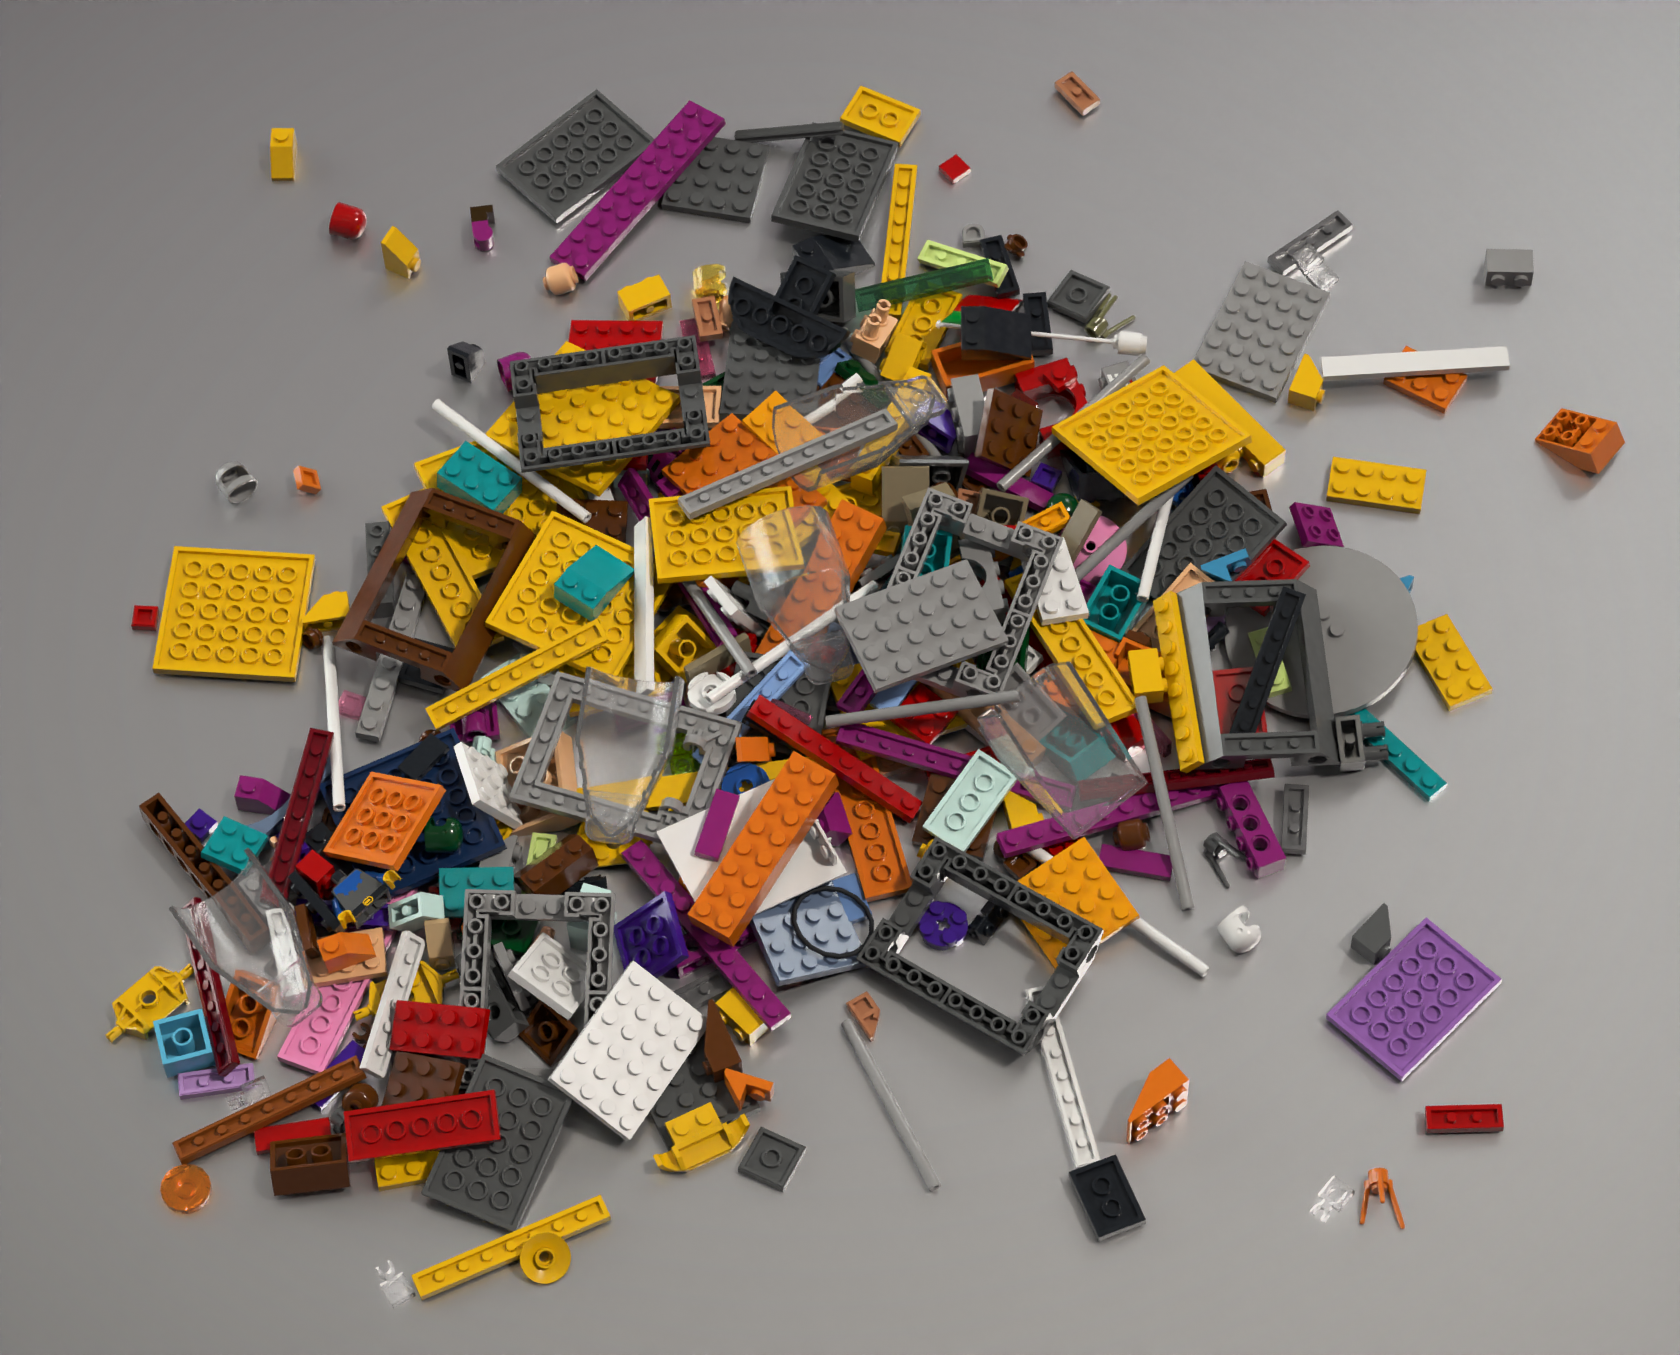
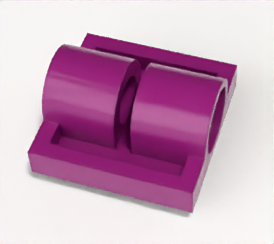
M1294 502L1289 507L1303 547H1344L1330 508Z
M496 701L450 724V729H455L460 742L464 744L472 743L475 736L481 735L489 737L491 740L500 739Z

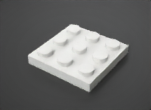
M462 742L455 745L454 750L472 805L513 829L523 825L520 818V808L509 799L512 787L507 779L508 772L502 764L491 760L489 756L479 753L474 747H469Z
M544 932L541 933L508 974L509 978L567 1020L572 1017L585 1000L587 963Z

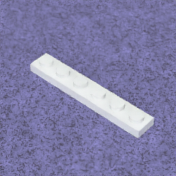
M402 931L359 1068L378 1079L385 1077L392 1050H389L396 1002L397 1000L408 1001L426 944V940L410 931Z

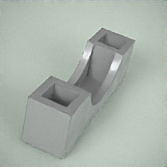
M968 539L958 540L961 561L967 559L974 574L985 581L982 589L1000 624L1004 623L1006 613L1009 611V604L1007 598H1002V594H1005L1003 581L997 579V576H1000L998 561L993 562L992 559L996 557L995 549Z

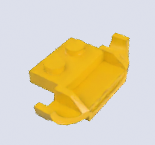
M711 1102L666 1122L665 1127L674 1146L671 1147L670 1151L663 1154H655L653 1157L658 1167L662 1170L690 1172L731 1153L745 1136L750 1123L744 1113L729 1124L727 1122L721 1124Z

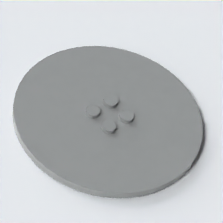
M1312 546L1293 550L1310 563V567L1298 580L1317 590L1334 718L1358 712L1387 695L1399 683L1412 662L1417 646L1418 623L1411 595L1400 578L1390 568L1379 560L1360 551L1338 546ZM1229 607L1225 626L1229 629L1230 633L1225 636V645L1232 669L1254 666L1256 658L1248 633L1268 627L1272 617L1271 611L1264 617L1250 607ZM1295 624L1282 659L1292 691L1271 698L1268 697L1266 705L1284 714L1309 718L1297 626Z

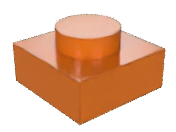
M299 465L293 470L297 490L315 495L321 490L317 470Z

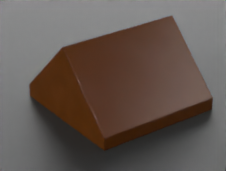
M541 1000L538 1001L527 1018L530 1026L519 1034L550 1067L563 1059L579 1036L578 1029L569 1020L558 1014Z

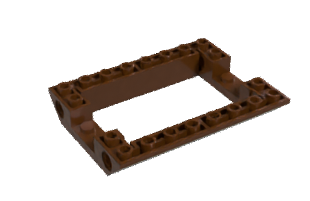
M435 488L411 492L338 630L332 645L376 662L380 654L420 668L421 679L456 692L469 686L497 633L487 628L485 621L535 540L536 535L518 519ZM423 519L443 529L447 527L449 521L488 535L489 546L499 550L505 549L453 653L371 622L421 527Z

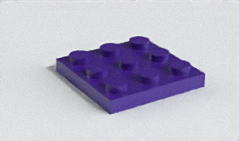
M662 892L614 925V935L624 970L634 960L655 978H659L689 957L670 892Z

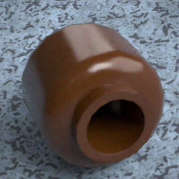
M1140 818L1119 822L1117 831H1113L1114 843L1116 846L1120 845L1123 851L1144 849L1147 842H1150V832L1147 823H1143Z
M366 1083L355 1084L344 1095L342 1108L344 1111L377 1107L379 1102L378 1094L372 1086Z

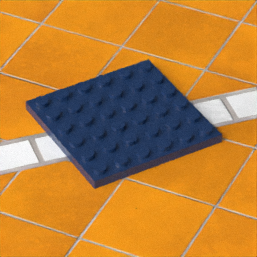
M454 728L435 735L448 745L450 750L420 781L442 785L446 790L431 816L435 820V826L445 825L448 817L457 819L463 829L462 845L455 852L427 853L423 829L400 869L396 871L402 879L393 883L395 885L394 889H390L387 886L391 898L439 878V868H463L507 849L493 816L471 803L454 750V746L460 743ZM421 742L343 774L346 806L344 811L337 812L333 809L332 781L328 780L321 783V792L336 827H338L370 772L409 779L399 771L398 766ZM351 862L354 870L360 869L363 872L372 871L378 873L389 871V869Z

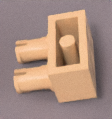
M880 299L876 309L873 308L869 316L864 315L860 323V330L855 329L850 339V342L853 343L851 353L876 364L887 347L898 323V319L888 315L891 303L888 300Z

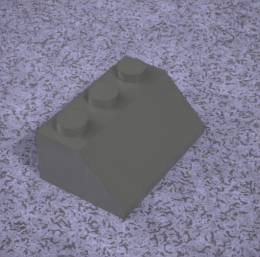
M891 455L888 466H929V488L938 482H947L958 491L962 486L969 461L961 456Z

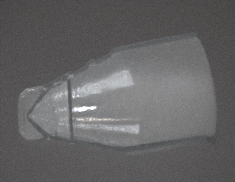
M923 375L908 380L878 382V385L865 386L864 383H857L853 387H843L842 384L833 385L774 406L772 430L778 453L781 454L885 408L897 422L896 431L790 476L800 488L810 492L878 467L925 427L930 419L942 415L946 411L947 399L936 383L930 377Z
M804 505L783 509L755 521L742 531L736 544L758 608L767 615L774 629L778 630L783 636L787 646L803 665L805 674L811 683L822 685L848 678L852 674L854 661L850 653V642L834 610L835 607L850 602V574L828 511L820 506Z
M586 667L575 742L579 752V768L582 772V787L587 813L585 833L591 840L622 845L629 843L633 839L636 824L674 753L685 683L682 677L675 676L674 682L668 683L649 682L614 676L592 667Z
M247 848L244 850L249 857L246 867L227 887L196 905L186 908L174 907L172 905L169 910L211 969L269 1009L280 1024L286 1027H294L321 1006L323 1001L322 994L314 983L293 908L252 850Z

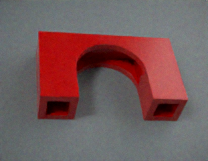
M1068 358L1015 373L1014 387L1021 401L1030 403L1046 397H1059L1068 401L1073 406L1075 411L1072 415L1088 403L1085 398V388L1082 383H1078L1076 368L1074 365H1070ZM1061 361L1076 375V381L1060 393H1057L1043 379V373ZM1056 424L1039 429L1040 444L1052 434V426ZM1061 441L1046 455V458L1049 460L1059 457L1060 450H1068L1070 448Z

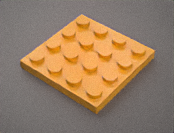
M1085 837L1018 880L1019 883L1102 928L1104 932L1100 944L1140 918ZM1021 919L1056 970L1058 966L1056 958L1062 948L1067 947V944Z

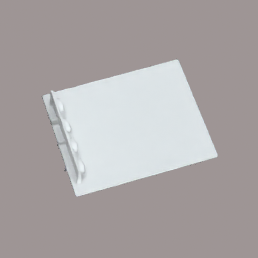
M775 779L740 794V799L718 862L694 855L710 808L657 831L660 841L694 902L698 899ZM819 819L815 820L755 915L847 873L831 845L832 838H827L819 824Z

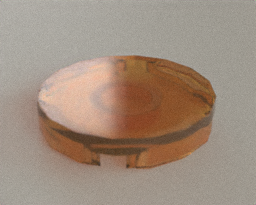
M183 1164L174 1167L166 1173L161 1182L160 1191L164 1203L170 1210L182 1212V1214H190L199 1211L207 1204L212 1192V1185L208 1174L202 1168L192 1164Z

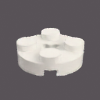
M704 672L695 676L688 685L687 695L691 708L714 715L724 713L730 709L736 702L735 690L713 705H710L705 699L708 691H712L730 677L722 672L710 675L708 672Z

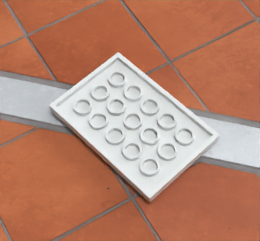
M633 960L626 967L604 1001L555 1068L548 1081L625 1141H629L706 1031L707 1018Z

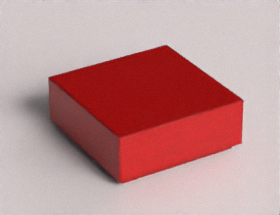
M957 154L939 165V171L953 185L971 173V168Z
M134 605L132 630L156 631L159 615L158 606Z

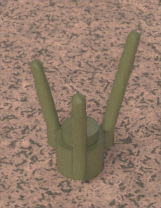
M1109 293L1084 329L1090 337L1106 339L1110 334L1127 325L1136 317L1132 315L1107 330L1109 324L1103 317L1118 298V296L1114 295L1108 302L1111 297V293Z

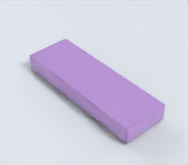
M253 1063L238 1065L226 1077L219 1076L217 1068L178 1073L179 1096L181 1100L256 1089Z

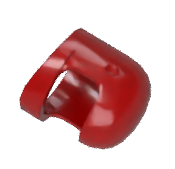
M338 202L330 219L329 234L350 240L360 238L367 226L365 212L358 207Z

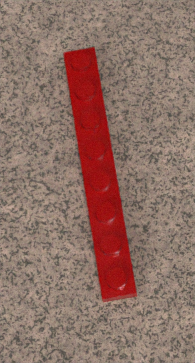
M762 695L758 696L747 713V717L824 768L835 773L836 776L909 824L923 803L921 800Z

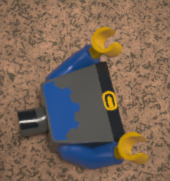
M355 869L348 876L343 871L337 870L331 876V881L336 885L332 890L334 897L331 902L333 915L341 923L343 929H347L346 925L350 922L356 929L360 928L392 899L387 886L390 889H394L395 885L393 883L402 878L394 870L378 873L372 871L363 872L360 869Z

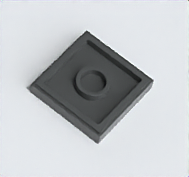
M1070 270L1047 301V305L1053 310L1087 324L1111 292L1110 286Z
M760 1127L738 1167V1172L784 1192L806 1152V1147Z

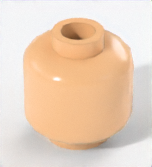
M560 263L546 269V277H543V283L547 291L551 290L554 295H561L575 289L576 283H578V276L573 266H569L567 263Z

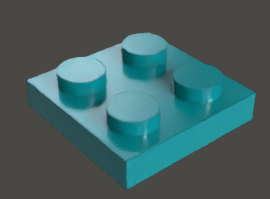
M224 816L201 851V858L245 877L267 843L268 835Z

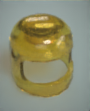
M703 265L692 272L696 298L715 296L716 303L723 300V297L727 294V286L721 282L726 277L724 265Z

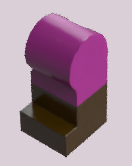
M493 205L470 207L474 245L480 251H488L494 246L493 231L489 224H495Z

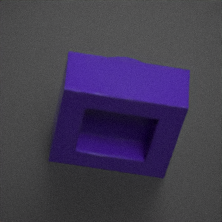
M1041 462L1031 478V482L1052 493L1062 477V471Z
M200 808L184 823L201 843L218 826L217 821Z

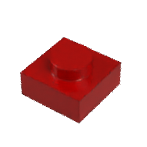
M1060 361L1043 373V379L1057 393H1060L1076 381V375Z

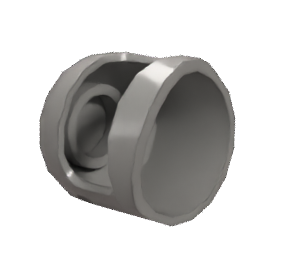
M233 461L222 465L215 477L216 485L229 502L235 504L248 499L256 490L258 483L257 479L249 473L244 465Z

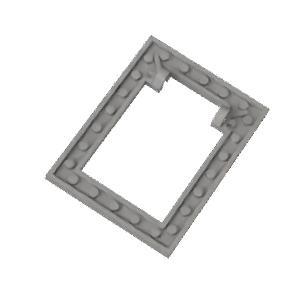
M557 671L509 799L515 803L662 844L657 831L710 808L716 789L721 787L736 746L735 737H739L742 729V722ZM572 704H580L686 734L683 742L684 750L690 751L692 745H695L699 748V754L704 755L686 806H683V803L678 799L666 797L662 800L656 815L542 783ZM669 808L673 809L675 813L668 811Z

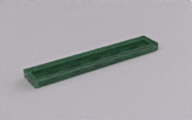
M989 258L858 288L855 289V298L858 311L863 312L873 308L876 309L880 299L888 300L893 305L994 280Z

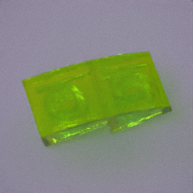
M684 733L665 736L672 775L696 772L695 761L692 757V747L690 751L683 748V742L686 737Z

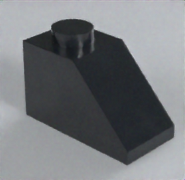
M464 341L450 345L447 348L451 375L472 383L485 364L483 350L475 344H468Z

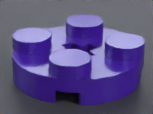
M932 902L919 922V933L924 943L935 950L945 951L949 947L955 945L957 947L963 943L967 936V914L960 907L952 903ZM946 922L950 928H944L942 931L939 930L938 924Z

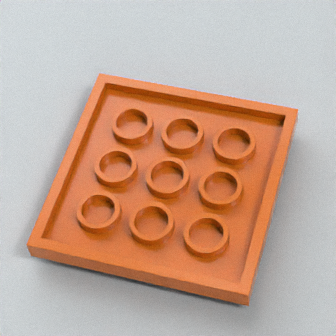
M370 772L323 852L328 857L398 871L446 790L439 784Z

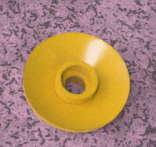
M549 1232L538 1233L530 1237L524 1243L520 1252V1265L524 1274L532 1281L541 1284H548L559 1280L567 1272L571 1262V1253L567 1243L560 1236ZM547 1252L548 1258L541 1261L539 1259L540 1254Z

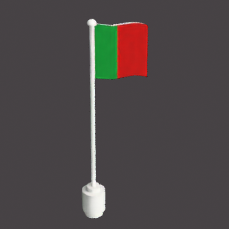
M968 295L958 303L948 317L942 322L938 320L936 327L938 329L940 327L961 329V306H987L1014 311L1023 304V300ZM1031 331V336L1114 344L1113 349H1118L1117 354L1133 356L1146 354L1147 336L1138 332L1120 331L1119 335L1114 336V339Z

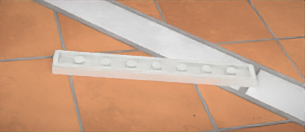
M1507 346L1321 357L1323 381L1509 370L1510 368Z
M645 516L634 526V692L647 696L654 691V545L651 518Z
M1045 985L1026 989L1027 1001L1034 1003ZM1058 1015L1040 1043V1047L1075 1169L1099 1161L1100 1156Z

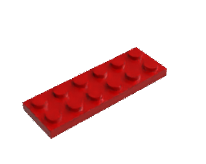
M495 1090L344 1111L348 1160L350 1163L501 1141Z

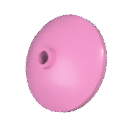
M1103 516L1099 517L1073 564L1074 569L1120 529L1113 521ZM1065 528L1061 530L1058 536H1061ZM1126 540L1090 571L1083 580L1098 585L1109 565L1121 570L1127 555ZM1089 543H1093L1096 547L1090 551L1086 546Z

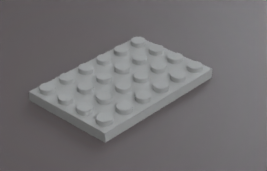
M1245 261L1194 360L1215 381L1276 403L1330 298V292Z
M967 559L839 605L834 610L875 693L1005 646L1009 641Z

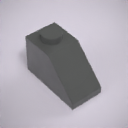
M1385 903L1356 931L1351 940V948L1373 965L1379 959L1383 960L1391 951L1388 906Z

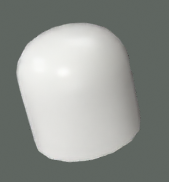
M1244 905L1230 913L1217 927V931L1228 946L1237 953L1250 951L1261 939V929L1258 925H1244L1250 916L1249 910Z

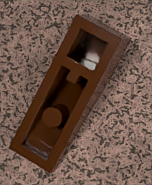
M711 999L708 1000L704 1047L705 1061L702 1062L706 1075H711L714 1082L717 1083L724 1080L726 1068L741 1073L743 1068L741 1058L714 1000Z

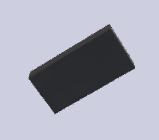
M430 733L398 766V769L409 779L420 781L450 750L449 746Z

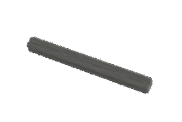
M839 121L737 130L734 137L738 141L754 143L836 136L844 134L843 122Z

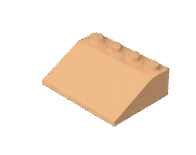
M562 731L542 783L577 792L572 738ZM532 737L495 752L496 763L502 764L508 772L507 779L512 788ZM516 803L521 811L520 818L523 825L517 829L511 828L513 832L510 836L517 835L519 837L532 835L533 832L561 831L579 824L581 821Z

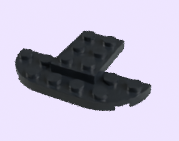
M795 255L775 296L733 276L728 293V304L731 307L732 318L742 331L761 342L793 357L813 360L825 357L836 351L851 333L836 324L816 316L836 277L835 273Z

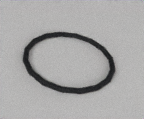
M825 885L811 889L800 895L792 908V925L797 937L810 950L825 957L841 959L857 955L874 932V920L868 906L857 895L840 887ZM825 890L840 892L854 899L864 909L869 920V934L865 942L854 951L841 954L825 952L813 946L802 935L797 924V909L802 900L812 893Z

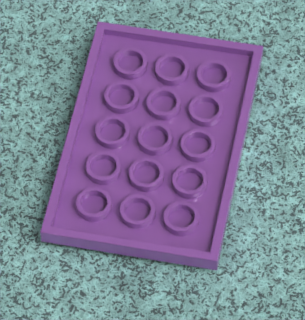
M1426 917L1326 1014V1019L1402 1082L1501 984L1502 979Z

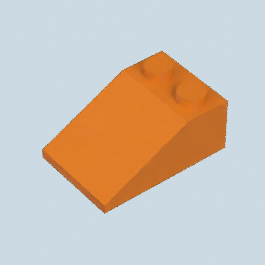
M234 972L225 1001L237 1052L250 1058L258 1059L284 1004L281 986L245 972Z

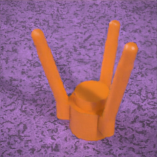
M1385 1168L1369 1170L1368 1180L1364 1181L1365 1190L1360 1224L1365 1223L1370 1190L1374 1194H1379L1382 1204L1385 1203V1193L1388 1190L1401 1229H1404L1405 1224L1394 1193L1393 1182L1388 1176V1170Z

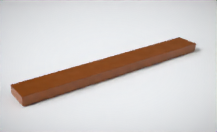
M355 1055L172 1142L182 1166L366 1079L365 1072L359 1069L361 1064L357 1056Z

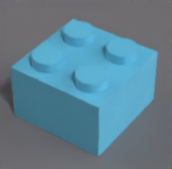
M202 1009L153 1021L167 1078L176 1076L178 1073L191 1072L216 1065Z

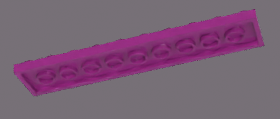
M689 100L550 255L551 262L556 265L567 263L569 266H573L577 276L586 281L725 126V119Z

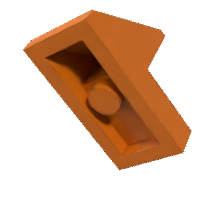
M728 1068L725 1069V1085L739 1111H741L747 1095L757 1101L766 1100L771 1102L774 1095V1082Z

